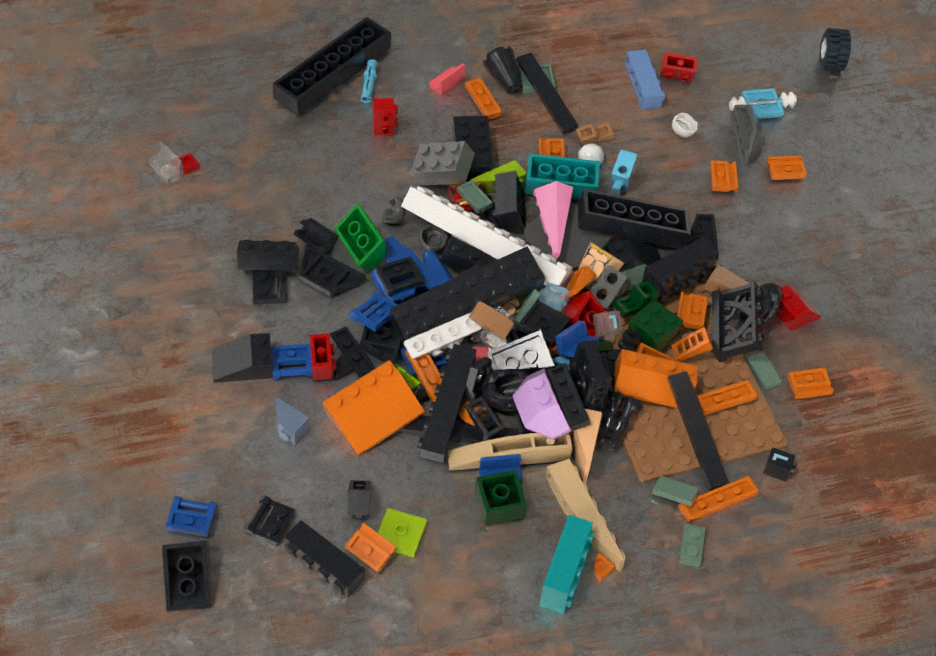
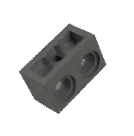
M609 265L603 269L600 274V280L591 287L590 291L601 306L612 311L614 300L621 298L632 280ZM617 275V281L611 284V277ZM603 291H607L606 298L601 300L600 294Z

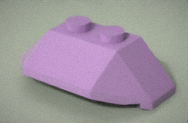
M545 368L527 376L512 396L524 427L535 433L547 436L552 440L571 432Z

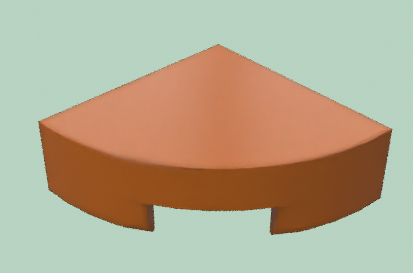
M598 553L594 561L593 570L596 578L601 583L615 569V565L601 553Z

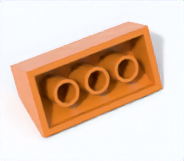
M622 349L615 361L613 392L621 393L625 397L678 408L667 377L687 371L695 391L697 366Z

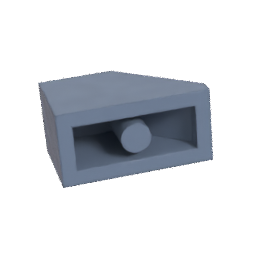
M276 398L275 410L279 435L283 440L290 441L295 445L310 429L309 417L281 399Z

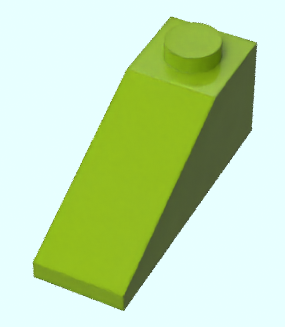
M514 160L471 180L473 182H482L483 193H494L493 182H495V174L516 170L523 187L526 185L527 173Z

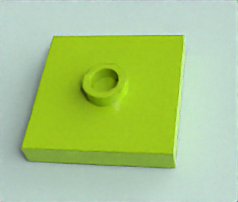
M387 508L378 534L397 547V550L394 551L395 553L414 558L425 530L427 519Z

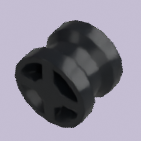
M625 330L622 334L623 338L619 340L617 345L621 350L635 352L636 345L641 341V336L633 330Z

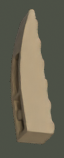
M569 432L554 440L538 433L487 440L447 451L449 471L479 468L480 458L520 454V465L564 461L571 457L572 443Z
M570 459L547 466L545 478L567 517L570 514L593 522L591 530L595 531L591 547L613 563L617 571H621L625 561V554L622 549L618 548L613 532H609L604 516L598 512L596 501L588 494L587 485L584 481H581L577 467L571 463Z

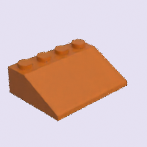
M390 360L322 402L327 416L357 456H360L425 414L424 409L406 381Z

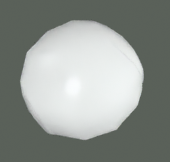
M680 113L672 121V128L680 137H691L698 130V122L694 121L693 117L688 113Z
M589 143L579 150L578 159L600 161L601 165L604 161V152L600 146Z

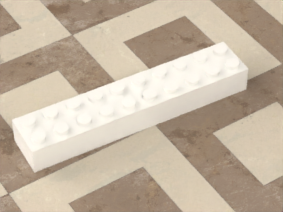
M421 186L417 188L410 187L401 207L496 259H500L528 246L545 276L544 285L551 289L554 287L564 291L574 274L572 266L564 262H556L557 258L552 257V255L540 253L541 250L533 245H525L526 241L518 237L509 236V232L494 227L495 225L489 221L479 219L478 215L465 211L463 207L450 203L448 199L442 196L435 195L428 188Z

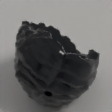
M498 369L490 372L482 381L483 399L491 408L500 411H518L512 396L530 374H527L525 370Z

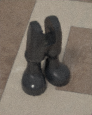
M609 392L607 395V402L610 404L609 410L602 418L597 438V445L601 447L606 441L607 436L613 438L609 447L611 451H615L621 443L626 431L629 429L631 416L641 413L643 405L632 397H627L622 414L617 419V413L625 401V396L618 392Z

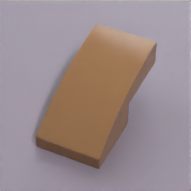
M609 122L596 127L589 124L576 129L582 144L601 143L615 139Z
M478 301L469 316L481 328H487L501 340L506 338L514 325V322L481 301Z

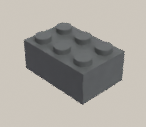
M465 141L420 144L410 174L420 185L465 183L475 153Z

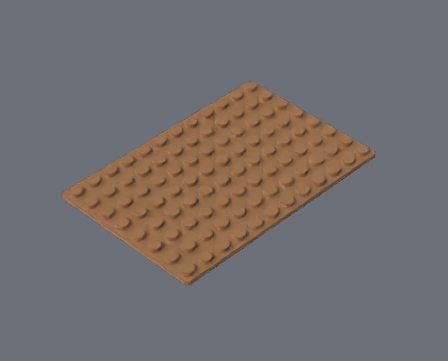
M703 279L695 286L688 287L682 292L686 295L695 294L708 297L703 328H706L712 343V294L703 289L706 284ZM632 289L624 291L621 298L630 295ZM590 290L581 291L577 294L589 292ZM603 291L600 294L601 300L606 298L607 291ZM681 293L671 296L665 302H660V304L677 315ZM615 307L612 311H609L608 309L604 308L607 313L617 311ZM620 314L615 316L617 324L615 329L613 318H611L600 339L613 342V349L621 350L617 344L623 338V332L628 329L629 320L634 317L633 315L625 318ZM682 325L680 334L661 352L675 359L671 345L697 330ZM679 348V353H683L682 348ZM711 349L679 361L697 366L696 396L746 380L749 381L757 394L755 400L704 416L721 463L770 452L772 447L776 449L786 448L787 441L743 354L729 357L727 361L719 362ZM606 394V397H605V400H604V401H605L606 406H607V408H608V410H609V405H610V404L607 402V395H608V394ZM625 397V401L617 413V419L622 414L627 397ZM636 399L643 405L641 413L631 416L629 429L626 431L622 442L639 481L647 482L659 479L660 476L668 477L701 469L679 409Z

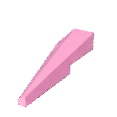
M557 181L536 188L533 191V196H536L537 199L536 206L540 209V219L544 232L549 238L548 245L552 248L551 255L556 258L559 257L573 190L572 186Z

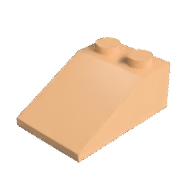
M585 409L590 425L569 432L572 453L581 481L587 483L602 412Z

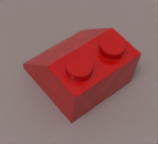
M790 285L780 288L782 290V298L779 306H781L782 311L775 314L790 331L821 317L798 289Z
M591 291L574 295L562 313L571 318L564 330L579 320L585 321L587 336L597 338L601 337L611 320L608 313Z

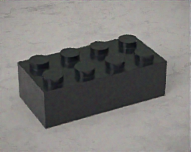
M453 116V142L465 141L475 153L466 182L494 169L488 116Z
M703 237L645 267L642 282L649 280L659 292L656 301L663 303L671 296L680 294L686 288L695 286L701 280H707L712 274L718 251Z

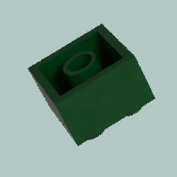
M653 299L629 320L627 330H633L641 336L640 343L661 352L680 334L683 320Z
M516 470L476 477L475 494L484 525L525 518L527 504Z

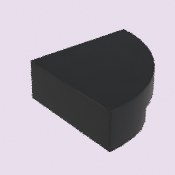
M342 355L336 361V371H334L336 380L353 373L354 368L345 355Z

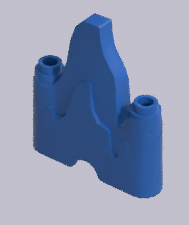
M394 236L384 239L386 241V264L411 256L424 279V285H415L396 291L393 295L388 296L376 273V268L372 271V279L379 293L397 305L453 279L435 252L431 250L426 251L423 254V264L411 249L401 245ZM411 276V277H408V278H404V279H401V280L392 282L391 284H392V285H393V284H397V283H400V282H403V281L412 279V278H414V277Z

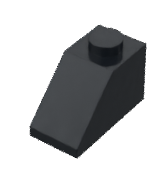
M350 480L348 515H352L354 518H363L365 515H369L371 481Z

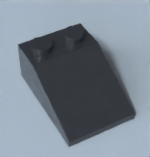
M625 239L606 242L605 251L624 263L618 270L619 272L643 264L649 266L662 259L655 244Z
M270 333L249 334L213 348V382L273 378Z
M205 540L162 545L166 611L211 607L209 542Z

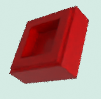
M191 153L175 160V165L184 175L200 168L199 162Z

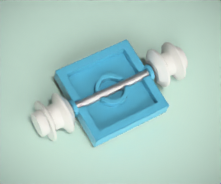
M774 88L742 91L739 100L736 97L732 98L729 102V108L733 112L734 105H751L758 119L783 117V109H786L787 105L793 108L796 105L797 98L793 92H789L788 95L783 92L780 98H778Z

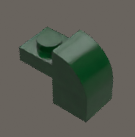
M649 280L633 286L630 295L615 299L613 306L623 318L631 315L635 316L653 299L657 300L659 292Z

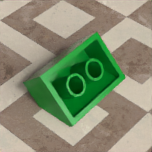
M357 203L334 227V230L357 265L373 271L385 259L386 241L361 204Z

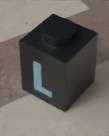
M772 447L763 474L786 482L788 476H793L797 464L793 462L796 455Z

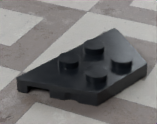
M308 244L305 245V253L299 273V280L328 296H332L366 281V275L325 253L319 252Z
M391 319L375 332L365 326L360 341V348L383 362L390 360L395 366L401 338Z

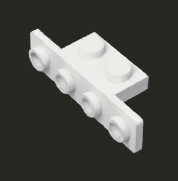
M468 313L404 341V345L411 359L426 353L435 358L443 354V351L450 348L452 350L454 344L461 345L460 343L464 337L481 330V327L469 318L471 313Z

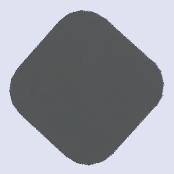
M570 202L561 252L556 262H564L572 266V271L575 272L579 269L590 243L605 251L606 242H610L611 235L579 229L578 205ZM539 214L524 229L523 240L526 241L525 245H533L541 250L540 253L551 255L552 248L548 245L549 238L544 232Z

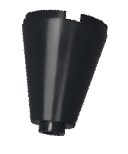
M503 46L493 49L486 55L487 59L485 61L483 59V66L507 93H518L522 87L514 50L510 46H507L508 48L505 49Z

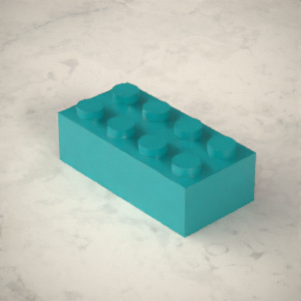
M529 154L525 194L533 195L534 189L557 181L572 186L571 199L579 200L584 188L598 191L600 161Z
M570 514L568 515L543 585L540 607L564 614L566 607H571L575 589L577 590L580 575L586 563L587 554H589L595 533V531L591 530L593 522Z

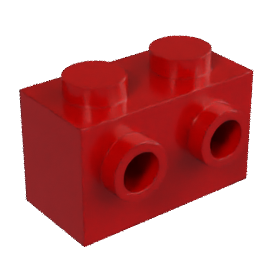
M664 53L660 62L659 76L666 79H680L683 82L692 81L697 71L698 58Z
M373 98L372 124L374 136L395 135V128L398 127V118L395 117V115H398V105L394 104V98Z
M310 335L313 380L333 379L332 371H336V361L331 358V355H335L334 343L330 344V335Z

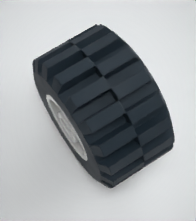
M827 28L823 34L820 46L821 68L844 71L851 52L850 32L847 29Z

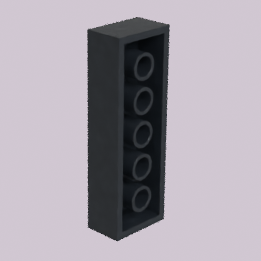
M585 188L578 202V227L585 231L678 249L685 247L691 235L688 209Z

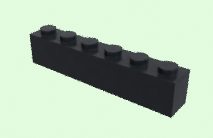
M454 344L452 351L448 350L445 360L448 362L447 367L442 368L440 374L442 382L441 385L437 384L434 394L437 398L430 405L429 413H431L430 420L426 419L423 431H426L425 436L419 439L417 449H420V457L444 463L464 399L463 394L470 367L474 365L476 360V349Z

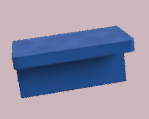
M580 320L555 336L558 354L574 357L579 342L598 340L599 342V338L587 336L585 321Z
M521 455L480 458L479 475L486 476L516 470L520 484H522Z

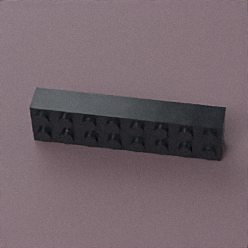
M364 18L272 83L273 98L299 115L365 67L368 60L376 59L391 48V32L370 18Z
M528 246L390 308L389 317L404 344V341L471 313L478 301L495 309L530 293L534 289H539L543 287L545 276Z

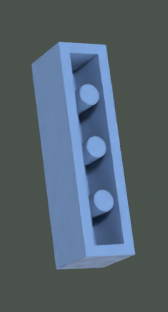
M646 50L627 51L625 66L641 109L661 108L662 102L665 100V93L661 90L660 80L656 77V69L652 66L651 56H648Z

